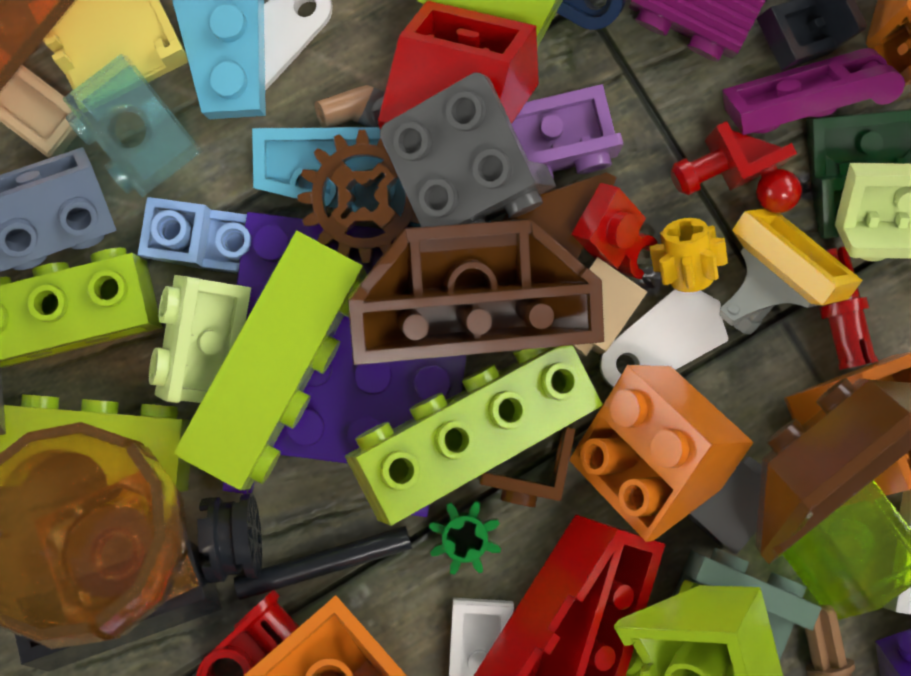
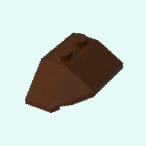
M531 219L404 228L348 298L352 360L354 365L604 342L602 280Z
M844 378L817 399L816 403L822 408L821 411L803 425L797 419H793L766 442L772 451L762 458L755 546L769 565L911 450V383L858 379L854 384H851L847 378Z

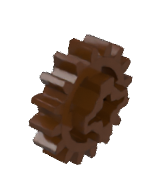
M364 129L358 131L356 144L351 146L348 145L340 134L334 136L337 151L331 156L319 148L313 152L322 165L318 172L302 170L301 176L313 183L311 192L298 194L297 197L299 202L313 205L314 212L306 216L302 221L304 226L307 227L321 225L324 230L317 239L319 243L326 246L333 240L338 241V253L346 257L350 255L353 248H358L362 263H371L373 248L380 247L384 254L392 244V241L398 237L404 228H407L411 222L420 223L407 194L401 216L391 208L390 189L399 177L381 138L377 145H371L367 131ZM357 157H374L383 160L372 171H353L345 164L346 161ZM329 179L338 187V207L331 213V216H329L325 204V191ZM381 180L378 184L379 188L374 194L375 199L380 203L374 211L362 207L348 215L353 209L351 206L356 201L355 195L351 192L352 188L358 183L367 188ZM358 222H375L385 231V233L372 238H356L347 234Z

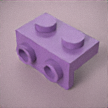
M603 84L526 102L512 123L528 161L546 164L553 179V172L576 167L577 174H588L606 169L612 165L611 158L617 157L624 146L621 133L615 134Z

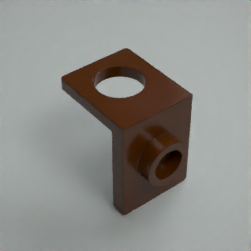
M564 427L560 431L550 485L491 472H485L480 475L479 484L502 489L500 500L518 505L536 507L537 497L561 501L575 429Z

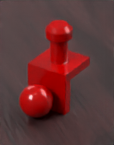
M727 121L717 125L706 137L705 142L710 153L691 162L684 158L674 163L670 172L676 189L688 196L700 190V183L719 174H722L730 191L761 177L756 189L757 199L764 209L772 213L790 211L798 204L802 194L801 183L797 176L788 170L778 169L797 154L792 143L780 147L748 135H743L733 131Z

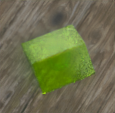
M874 480L782 554L819 604L832 605L838 620L879 610L911 587V528Z

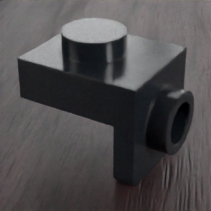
M792 0L772 6L756 18L781 70L828 55L863 32L867 27L866 21L855 0Z

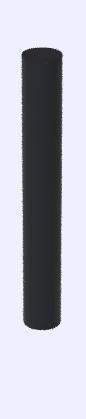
M406 526L263 568L258 579H248L245 574L234 577V586L239 600H243L413 549L408 529Z

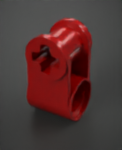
M272 590L234 626L235 630L203 659L198 667L196 676H215V662L221 658L234 659L240 664L243 669V675H245L300 627L278 603L280 595L275 590Z

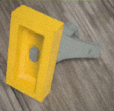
M766 209L748 210L743 213L732 230L744 247L741 250V254L746 262L747 274L739 290L720 308L719 315L742 333L751 335L775 305L789 303L809 308L847 300L863 280L780 213H772Z

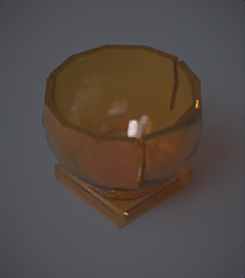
M78 422L27 432L0 453V628L50 649L117 639L131 632L167 600L199 586L187 554L188 540L184 499L149 447L144 446L142 442L87 423Z

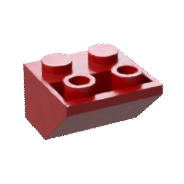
M427 0L399 35L378 118L379 129L381 130L383 125L473 73H481L490 78L512 124L539 84L536 25Z

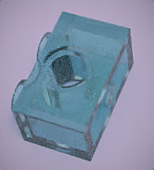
M123 54L117 56L63 98L64 102L72 110L66 116V120L87 145L90 146L95 141L98 142L111 158V161L105 165L107 171L126 193L136 189L141 197L148 195L203 153L202 149L131 59ZM128 112L139 115L146 126V136L143 142L136 147H128L121 143L115 132L117 120Z

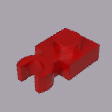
M604 183L599 184L571 234L595 259L598 257L621 274L636 279H642L644 275L643 270L638 267L637 263L640 251L643 249L650 252V246L658 244L653 236L639 232L646 218L619 187Z

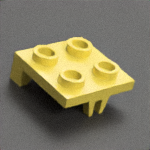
M46 0L32 7L47 37L44 42L54 52V55H52L54 62L66 75L82 109L86 113L188 63L185 48L160 0Z

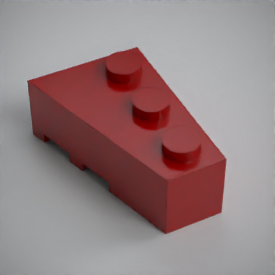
M576 514L474 676H626L634 646L623 645L614 625L618 619L647 608L666 544L656 540L645 542L639 534Z

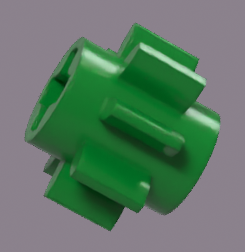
M477 500L471 504L469 513H458L456 506L450 501L447 503V512L450 516L445 524L438 521H430L429 528L433 532L442 534V542L434 545L430 550L431 556H439L446 552L452 558L450 574L455 575L461 563L472 562L474 569L480 574L483 572V564L480 557L484 552H501V547L496 542L488 540L487 532L496 529L500 522L498 518H491L482 522L477 517L480 511V502ZM465 521L474 523L475 535L481 538L480 544L478 546L469 544L465 552L455 550V539L447 535L450 528L461 529Z

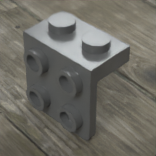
M473 73L385 123L380 131L381 140L421 227L489 222L506 212L510 219L515 218L543 204L540 194L556 187L546 164L528 161L490 78L481 73Z

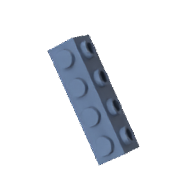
M83 147L0 175V272L10 268L15 270L30 269L41 264L47 258V255L70 247L72 249L89 248L101 242L106 234L117 231L92 165Z

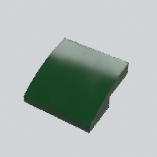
M911 108L806 118L812 194L821 238L840 237L835 227V221L850 163L911 164Z

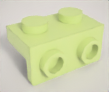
M849 164L835 227L850 257L861 258L867 261H881L885 258L911 259V164Z
M174 275L173 286H165L159 305V322L166 324L163 346L153 350L149 365V384L156 385L155 396L166 402H202L246 322L251 293L250 287Z

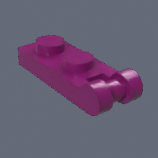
M864 48L722 89L725 111L740 132L746 135L750 133L771 132L781 124L809 116H827L835 112L837 108L867 99H872L880 105L890 104L901 96L904 91L905 81L904 77L895 68L887 65L886 60L876 50Z

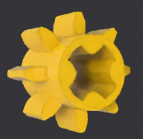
M682 218L669 223L660 232L661 244L650 246L653 271L661 272L663 285L671 284L674 289L681 292H697L709 287L714 280L719 279L717 266L728 264L725 238H716L715 226H708L704 221L697 218Z

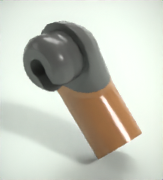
M365 85L315 102V112L318 121L323 128H332L349 121H354L366 127H379L378 118L385 92Z

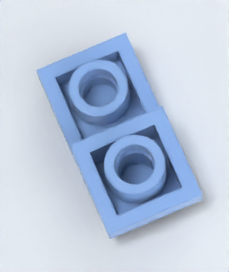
M147 197L138 256L189 267L238 274L240 258L248 252L251 246V235L245 228L247 214L211 210L203 204Z

